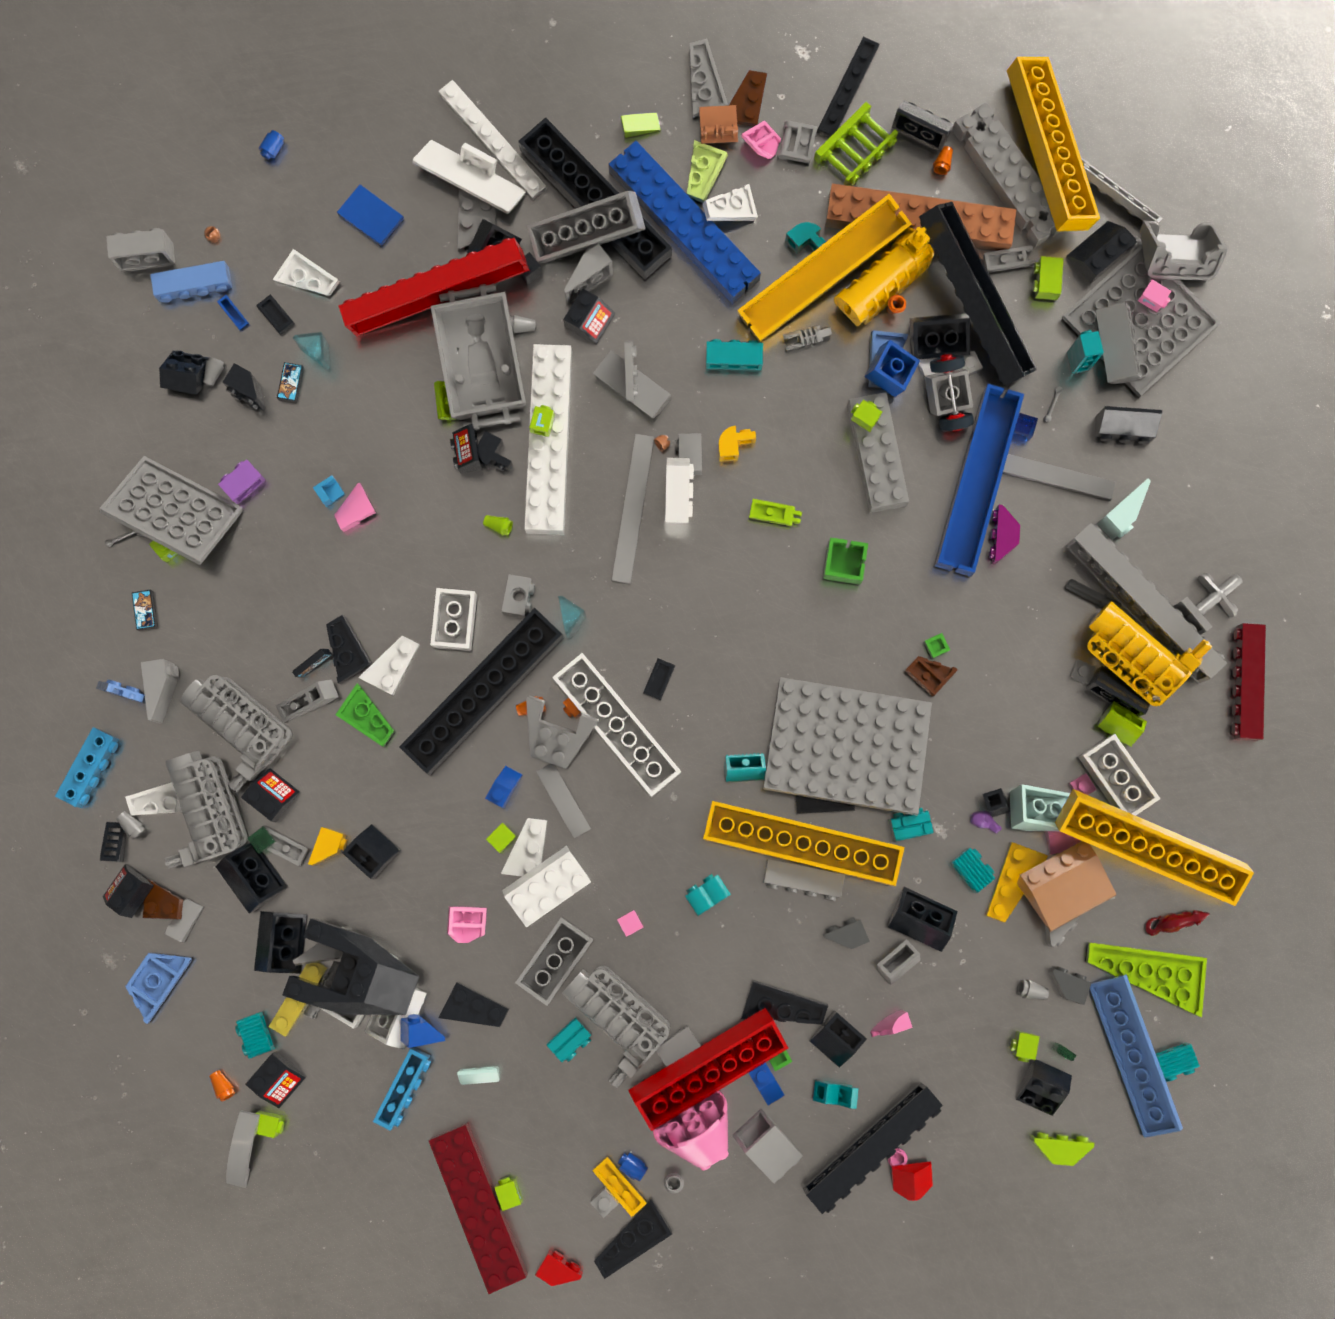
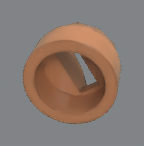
M209 226L205 229L204 236L207 241L215 243L220 239V232L217 228Z
M660 435L654 439L655 445L662 452L670 446V440H667L669 437L666 435Z

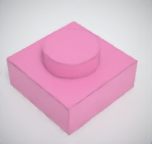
M1087 773L1069 783L1072 789L1086 795L1097 790Z

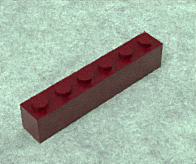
M1242 623L1236 626L1234 630L1236 647L1234 648L1233 656L1236 659V666L1233 668L1235 685L1232 692L1233 696H1235V704L1232 707V714L1235 716L1232 725V734L1234 735V740L1259 741L1264 739L1266 625Z

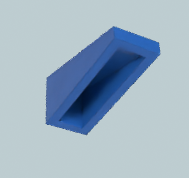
M227 295L217 301L239 330L249 324Z

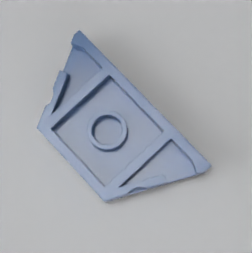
M107 679V682L99 681L96 689L134 701L142 702L145 696L140 694V689L131 686L123 688L121 687L122 683Z
M148 953L125 987L133 997V1002L136 1008H139L144 1018L143 1021L146 1024L150 1023L193 960L191 957Z

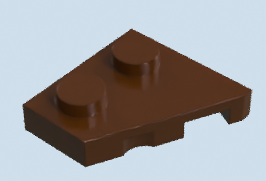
M918 656L905 672L934 697L958 669L955 667L950 668L941 665L939 662L929 661L927 658Z
M148 880L154 887L144 900L142 918L181 920L183 899L171 894L170 891L160 887L156 882Z

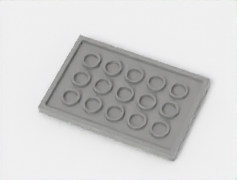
M143 456L99 510L100 513L201 565L243 512V507Z

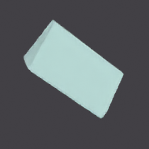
M498 1066L460 1069L457 1072L461 1085L498 1082L500 1080Z

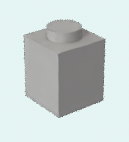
M606 1186L595 1194L590 1201L603 1218L619 1204L618 1200Z

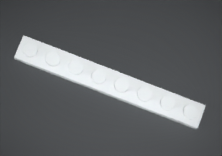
M453 80L439 90L440 96L522 189L526 190V193L532 200L547 189L542 180Z

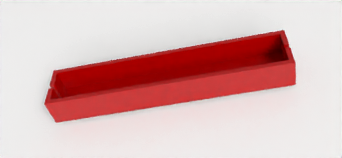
M507 238L502 240L500 244L488 245L479 252H470L466 257L452 259L447 264L434 266L427 272H418L411 278L396 281L393 285L381 286L377 291L363 293L361 297L345 300L343 304L338 306L345 327L354 335L359 336L428 310L431 306L449 302H441L439 294L448 293L450 290L455 292L480 287L479 285L496 284L530 270L524 252L516 239Z

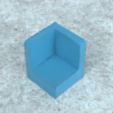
M333 476L328 477L313 487L326 507L345 495Z

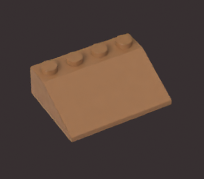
M1084 841L1022 873L1017 882V885L1050 932L1116 896V892L1097 854L1090 844Z

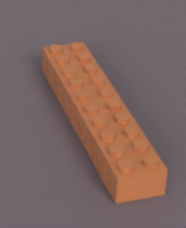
M833 183L831 185L825 227L844 229L890 194L899 206L898 211L895 213L896 216L900 211H903L912 223L910 228L916 230L917 227H920L922 229L919 219L920 215L936 205L953 202L975 248L999 251L1010 249L1012 246L1016 209Z

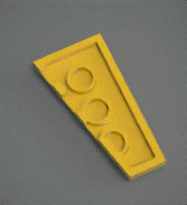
M1010 842L985 916L1006 922L1024 894L1017 885L1019 876L1046 861L1048 855Z

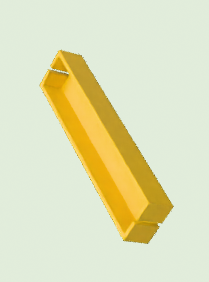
M890 194L737 310L747 326L751 325L750 331L759 343L911 227L912 223L903 211H900L896 216L895 213L898 211L899 206Z

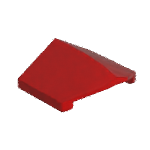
M931 1161L891 1166L893 1191L909 1201L921 1199L933 1186Z

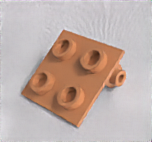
M736 105L699 107L701 144L738 142Z

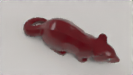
M1184 910L1179 914L1168 913L1164 916L1150 918L1145 924V930L1150 936H1155L1160 931L1164 933L1178 932L1180 929L1194 924L1200 925L1210 913L1193 910L1192 912ZM1155 920H1159L1156 927L1152 929L1151 923Z

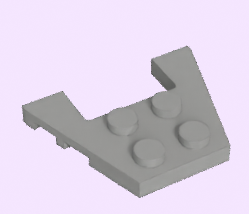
M529 695L526 698L530 756L566 769L599 722V719L582 714L577 731H572L542 720L541 716L545 701Z

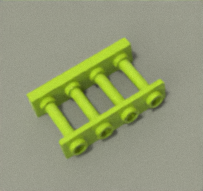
M867 102L815 152L814 160L818 164L823 160L829 161L846 177L844 185L847 186L850 184L853 186L860 178L859 175L862 172L866 173L871 168V163L875 159L879 160L884 155V150L887 147L891 148L897 141L898 131L895 129L889 135L870 117L872 106ZM861 122L863 124L866 123L884 140L878 147L858 130L857 126ZM848 135H853L871 152L865 159L845 143V138ZM836 147L838 149L841 148L858 164L852 172L832 155V151Z

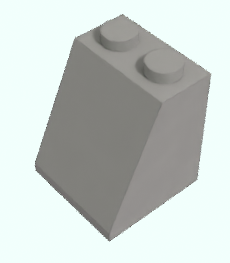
M762 1108L733 1135L745 1154L773 1183L781 1179L803 1157L797 1147Z

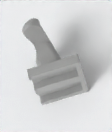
M1201 574L1198 576L1199 581L1211 593L1196 606L1186 597L1172 607L1180 610L1184 615L1183 618L1188 623H1192L1201 635L1212 628V625L1203 615L1217 603H1220L1228 616L1234 617L1237 615L1238 608L1235 604L1229 602L1226 596L1243 583L1239 575L1234 574L1217 587L1213 583V578L1210 574Z

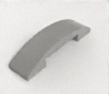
M550 763L536 771L574 839L589 831L591 828L556 766Z
M243 1110L239 1112L229 1151L226 1171L227 1184L243 1188L247 1187L250 1172L249 1162L254 1136L258 1130L259 1114Z

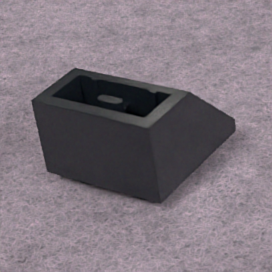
M179 350L172 351L159 367L160 388L197 395L204 385L206 360L208 361L209 357H203L200 354H188Z
M234 363L222 382L227 387L226 391L231 393V396L238 401L243 399L249 407L255 410L259 408L264 411L266 407L259 382L250 371Z
M371 824L345 848L342 854L370 879H375L399 853L400 849Z
M834 1011L809 1041L840 1068L857 1052L867 1038Z
M1036 1059L1026 1072L1016 1100L1053 1116L1070 1093L1072 1075Z

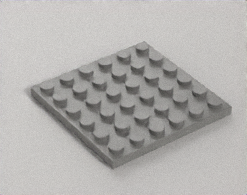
M1142 245L1061 317L1080 335V333L1087 330H1092V332L1099 331L1096 310L1124 302L1130 306L1142 379L1126 382V384L1139 398L1222 323L1179 279H1154L1149 277L1145 268ZM1152 279L1171 290L1168 296L1170 298L1169 303L1165 308L1161 307L1158 312L1138 302L1141 294Z

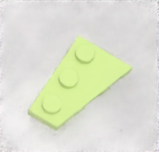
M694 140L687 195L694 200L704 203L728 154L723 150Z

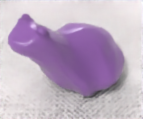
M977 811L971 815V824L979 828H989L996 834L1002 830L1001 826L993 820L987 811Z

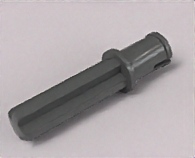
M1070 579L1066 585V589L1098 604L1099 608H1104L1110 601L1119 608L1122 603L1107 597L1106 593L1103 595L1074 579Z

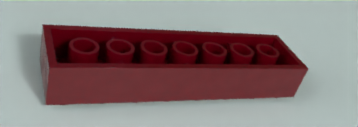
M469 1122L431 1137L429 1144L488 1294L525 1279L528 1274L504 1211L501 1209L495 1188Z

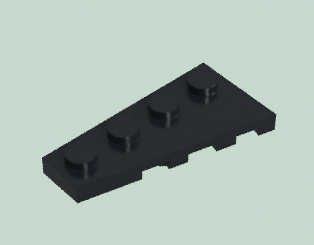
M753 980L741 1019H747L766 1008L773 1020L778 1022L790 1021L822 1025L828 1004Z
M652 1199L594 1260L604 1279L673 1234Z

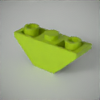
M1037 1132L1036 1136L1030 1135V1140L1047 1160L1056 1165L1074 1166L1094 1148V1142L1088 1140V1137L1076 1136V1139H1068L1069 1136L1063 1134H1056V1137H1049V1134Z

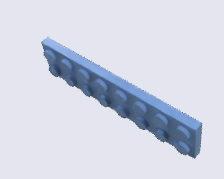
M1127 975L1091 983V994L1144 1138L1181 1131L1183 1129Z

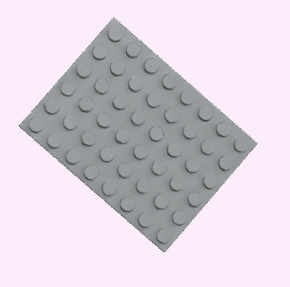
M780 677L763 790L917 816L919 813L932 703Z

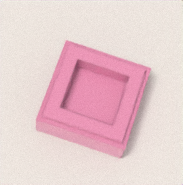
M635 910L617 919L626 937L643 928Z

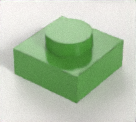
M942 633L924 641L932 659L950 651Z
M786 1050L769 1060L775 1071L792 1062Z

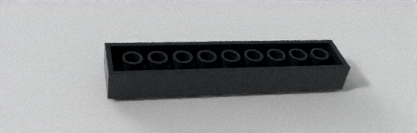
M546 117L518 141L520 151L575 208L619 194ZM643 218L645 230L621 237L609 243L645 280L672 256V247Z
M534 608L399 748L426 774L431 775L562 640L563 634Z

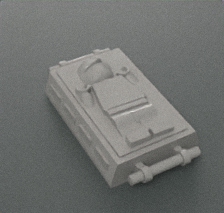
M495 284L479 285L480 287L455 292L450 290L448 293L439 294L441 302L450 300L449 303L431 306L451 418L458 420L471 418L472 422L463 423V426L473 424L475 431L480 430L481 427L502 423L507 425L511 424L512 421L520 420L519 413L510 414L509 410L520 409L526 405L506 293L487 294L496 291ZM481 294L480 297L456 301V299ZM503 412V416L478 420V416Z

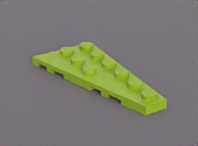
M1088 942L1087 963L1116 977L1127 975L1130 984L1198 1017H1202L1207 958Z

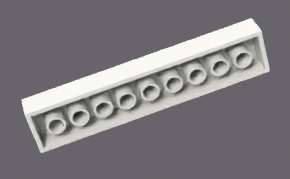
M533 344L530 423L535 406L540 407L544 405L550 407L554 411L555 417L549 437L533 434L529 429L525 511L526 534L564 535L572 371L571 345Z

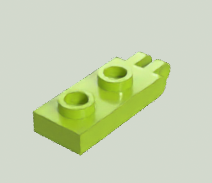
M753 499L749 518L792 526V523L800 524L801 519L794 518V516L801 517L802 512L796 511L794 506Z

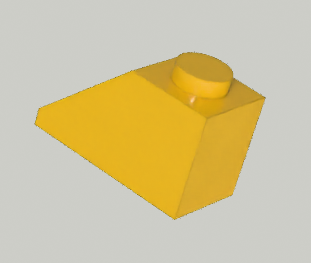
M321 827L308 864L316 866L340 854L341 850L344 851L348 842L346 839L347 835Z

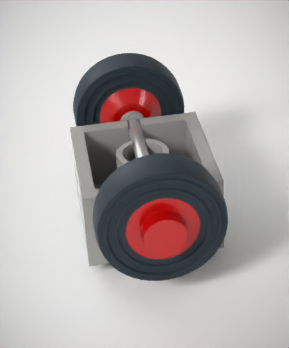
M946 354L930 361L931 372L936 374L925 376L930 413L936 416L951 413L939 419L941 430L960 431L974 424L972 413H959L960 410L973 408L968 370L962 368L965 366L963 355Z

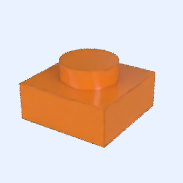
M569 698L563 702L565 705L563 710L569 717L574 716L577 719L582 715Z

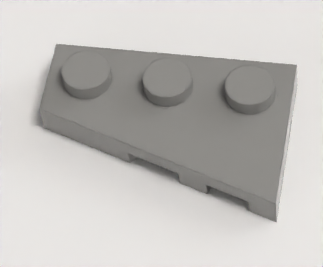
M628 340L624 342L626 401H633L635 396H638V384H634V377H637V365H634V357H637V347L634 346V340Z

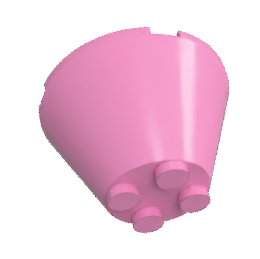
M717 1091L654 1129L653 1135L655 1140L662 1147L699 1167L701 1170L709 1169L711 1165L719 1160H724L729 1154L727 1151L728 1111L726 1098L720 1091Z

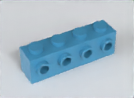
M93 727L55 797L74 807L82 808V806H85L90 799L89 794L92 788H95L99 782L98 777L109 764L108 759L111 753L113 754L117 750L119 739Z
M416 1047L410 1048L373 1120L374 1123L389 1131L395 1126L399 1127L404 1117L401 1113L404 1108L408 1109L413 1100L410 1096L413 1090H418L422 1082L420 1076L422 1072H427L431 1061H429L431 1055Z

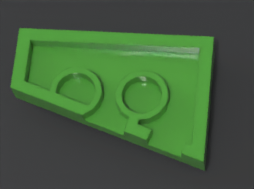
M358 683L335 714L382 747L387 744L395 732Z

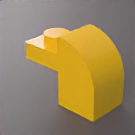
M736 425L727 428L719 439V461L738 460V445L755 443L756 432L750 429L740 430V433H736Z

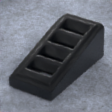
M106 822L100 861L123 862L126 833L119 822ZM111 828H120V832H111ZM110 836H119V839L111 840ZM110 843L117 844V848L109 847ZM109 851H115L116 855H109Z

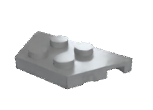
M460 188L457 249L458 251H463L465 247L470 246L482 219L496 225V208Z

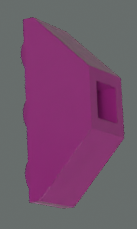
M1000 504L992 511L994 528L991 529L990 539L993 540V547H990L989 558H992V564L998 563L1020 541V524Z

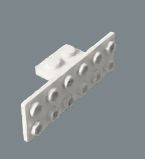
M430 140L413 158V163L506 214L512 211L526 193V190L495 174L497 159L467 143L462 145L459 155L441 144Z

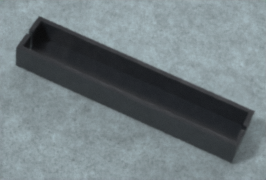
M953 202L936 205L920 215V225L922 228H926V232L930 237L929 243L935 248L938 254V261L944 266L946 276L955 288L956 296L962 301L964 312L970 317L972 328L978 333L981 339L980 343L987 351L989 361L998 373L999 381L1004 386H1007L1036 371L1037 368Z

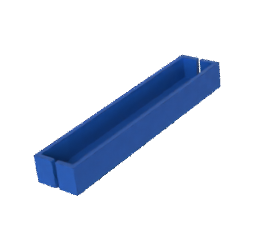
M637 141L624 150V156L620 153L608 164L609 173L626 191L636 192L638 203L642 209L731 304L735 303L745 294V289L747 291L760 281L761 272L713 221L706 220L705 213Z
M987 384L983 391L935 562V567L949 571L955 568L956 573L969 577L976 571L1024 398L1023 393L1009 389L1001 398L1000 396L1004 388Z

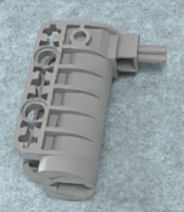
M212 675L206 681L195 679L180 699V702L242 754L240 758L243 761L236 768V771L239 773L229 784L230 788L237 793L247 781H254L259 773L271 764L292 738V731L288 726L230 678ZM285 730L287 731V732L285 733V735L287 736L286 739L283 738V737H284V731H285Z
M195 751L165 761L192 842L188 843L189 847L180 849L178 854L165 858V865L168 869L182 864L186 867L232 852L244 846L248 841V835L233 791L229 786L230 783L222 760L216 756L202 759L200 751ZM219 778L224 781V787H223V788H222V785H221V782H220ZM232 815L235 816L237 819L236 824L234 823Z
M599 966L591 975L582 969L561 993L624 1050L623 1054L625 1057L618 1064L619 1069L609 1079V1082L616 1088L628 1076L632 1078L669 1035L671 1027L669 1021L607 966ZM604 973V978L599 979V975ZM609 979H611L612 981L610 982V984L606 986L605 983H607ZM612 986L620 987L621 993L613 992ZM624 993H627L628 996L624 997V999L622 1000L621 998L624 995ZM634 1000L635 1003L631 1006L627 1004L629 1001ZM639 1006H641L638 1013H636V1011L634 1010L638 1009ZM646 1012L650 1014L651 1019L645 1020L641 1014ZM658 1028H665L664 1031H657Z

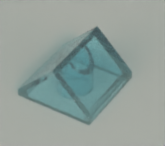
M323 333L295 335L293 340L299 349L330 372L329 343Z
M558 596L567 640L572 639L585 620L586 613L565 597Z

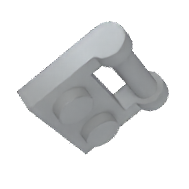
M785 121L783 141L777 157L781 160L789 159L810 164L817 126ZM795 130L797 131V136L792 152L788 151L791 133Z

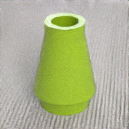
M486 515L483 526L503 536L510 534L513 521L509 520L508 517Z

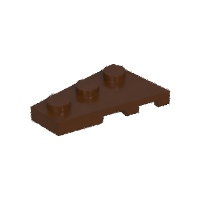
M749 70L729 104L736 105L737 124L751 127L758 125L767 73Z

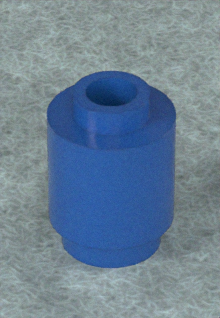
M271 130L259 146L260 154L268 160L270 158L275 159L284 144V137L278 132Z
M630 1152L627 1155L624 1153L618 1161L620 1165L618 1169L633 1180L640 1181L648 1169L643 1161Z

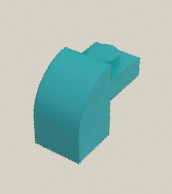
M810 222L796 225L786 233L785 238L786 242L796 253H799L807 245L815 251L826 242L824 238L819 237L821 228Z
M815 1081L813 1101L856 1109L859 1088L842 1083Z

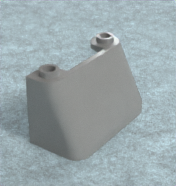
M1143 221L1140 234L1145 268L1149 277L1154 279L1211 280L1217 276L1228 248L1214 224L1202 223L1197 225L1192 231L1191 236L1158 234L1160 228L1155 221Z

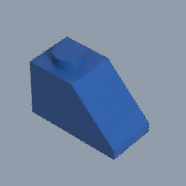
M505 766L494 781L485 799L504 809L522 774Z
M411 1014L406 1018H401V1042L408 1048L445 1041V1037L420 1015Z
M766 1062L749 1072L768 1106L785 1096Z

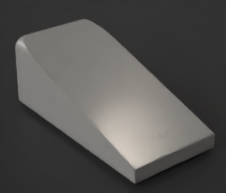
M186 898L183 902L181 920L172 919L164 934L179 942H185L203 906Z

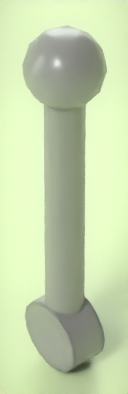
M1060 386L1055 388L1052 404L1048 414L1044 417L1046 422L1051 421L1052 411L1059 394L1063 391Z

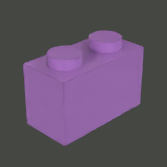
M246 459L239 462L233 472L224 475L218 485L238 505L259 487L265 479Z

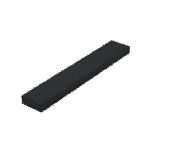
M863 36L817 129V133L830 138L839 129L879 48V43Z

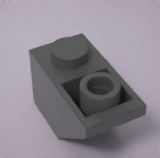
M854 917L844 921L845 925L839 928L837 925L827 928V933L823 934L824 938L849 949L870 942L861 919L855 920Z
M1062 967L1050 968L1049 974L1060 996L1085 1005L1092 982L1086 981L1087 977L1075 973V976L1067 974L1068 970Z

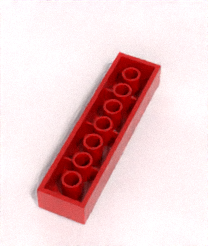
M764 1008L630 1088L628 1091L649 1129L653 1131L789 1048L773 1018Z

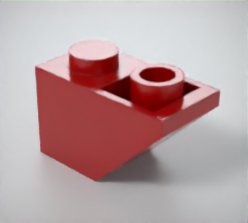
M549 1250L538 1267L535 1276L550 1286H556L580 1280L583 1272L576 1263L565 1261L561 1253Z

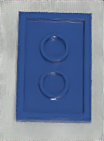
M362 185L355 189L337 211L340 217L380 246L386 242L404 220L400 213Z

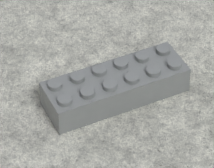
M625 191L527 225L536 261L547 263L586 250L590 246L601 245L645 230V225L636 192Z
M887 393L849 399L847 408L869 513L906 507L909 503ZM863 399L873 402L877 409L882 411L881 417L871 432H868L851 420L853 407L856 403L860 404Z

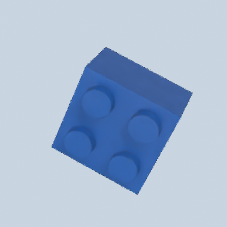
M888 340L879 347L864 377L893 397H896L905 391L920 360L893 341Z

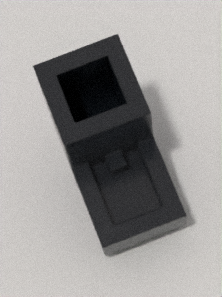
M485 431L478 444V455L482 464L489 470L492 464H494L496 469L510 472L513 467L512 461L498 454L504 444L502 439Z

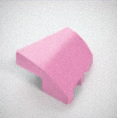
M361 483L354 487L334 514L343 532L360 524L359 521L376 513Z
M900 1010L881 1020L870 1033L872 1037L877 1035L884 1036L896 1034L913 1027L908 1013Z

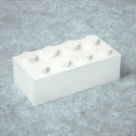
M1116 734L1108 736L1078 757L1112 806L1136 816L1160 800V797Z
M565 846L503 889L502 892L523 924L528 927L591 883V881L569 848Z

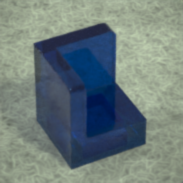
M1019 413L1014 433L1026 436L1025 440L1029 441L1033 437L1038 418Z

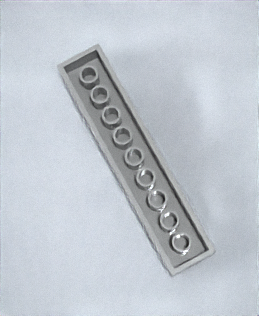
M1090 523L1066 545L1150 634L1172 654L1176 655L1179 653L1182 655L1189 647L1193 650L1203 639L1210 643L1207 638L1197 632V628L1192 623H1188L1183 618L1184 615L1180 610L1174 609L1170 605L1169 599L1156 590L1154 583L1149 580L1147 581L1142 576V571L1138 567L1133 566L1129 562V558L1115 548V543L1104 537L1102 530L1097 525ZM1211 648L1202 657L1201 665L1192 672L1191 676L1198 683L1211 679L1227 664L1224 660L1225 657L1219 651Z

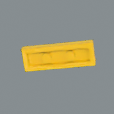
M608 1156L592 1170L631 1217L647 1204L645 1199Z

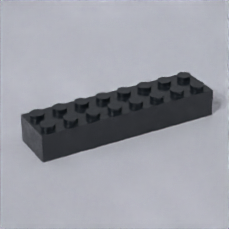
M920 1083L803 1188L806 1196L821 1214L825 1211L826 1213L832 1211L836 1206L835 1202L840 1198L842 1200L851 1193L850 1189L855 1184L857 1186L862 1184L866 1179L865 1175L870 1171H876L881 1166L880 1162L885 1157L887 1159L892 1157L896 1153L895 1148L900 1144H906L911 1139L910 1135L915 1130L917 1132L922 1130L926 1126L925 1121L930 1117H936L941 1112L940 1108L943 1106L927 1086Z

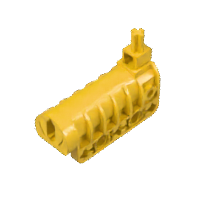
M917 227L916 230L913 228L906 230L905 234L901 235L892 244L889 251H885L878 261L875 260L868 270H864L858 279H854L847 289H843L834 297V303L856 326L862 323L864 325L868 324L888 305V300L891 296L900 295L928 269L934 257V251L931 245L927 244L930 241V237L925 233V227L922 229Z
M1112 601L1093 618L1089 625V628L1094 631L1087 645L1090 653L1152 706L1162 705L1190 677L1192 672L1201 665L1202 657L1212 648L1210 643L1203 639L1193 650L1189 647L1182 655L1179 653L1174 655ZM1093 642H1094L1095 645L1097 646L1096 649L1093 648V645H1094ZM1106 655H1108L1115 662H1109L1106 658ZM1136 681H1138L1145 688H1139L1136 685ZM1153 695L1160 697V701L1158 699L1154 701L1152 699Z

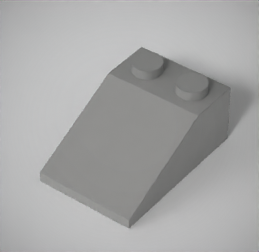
M600 244L590 246L585 251L567 283L564 295L568 306L575 301L582 288L590 291L613 275L612 260Z
M166 659L141 662L147 719L158 724L164 721L177 684V677H179L178 667Z

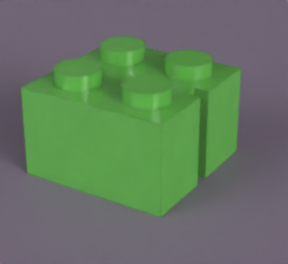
M830 537L823 579L860 585L864 576V562L866 561L868 543L851 541L849 548H845L847 540Z

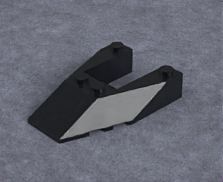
M310 918L303 938L343 951L342 958L331 988L298 976H289L282 996L343 1015H406L420 976L392 956L390 952L382 948L372 938L319 919Z

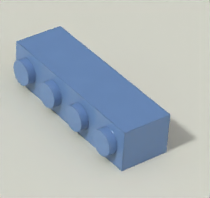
M225 261L150 274L153 295L159 302H170L176 298L188 299L193 295L204 296L208 295L209 292L215 291L225 292L227 289L232 288L229 267Z

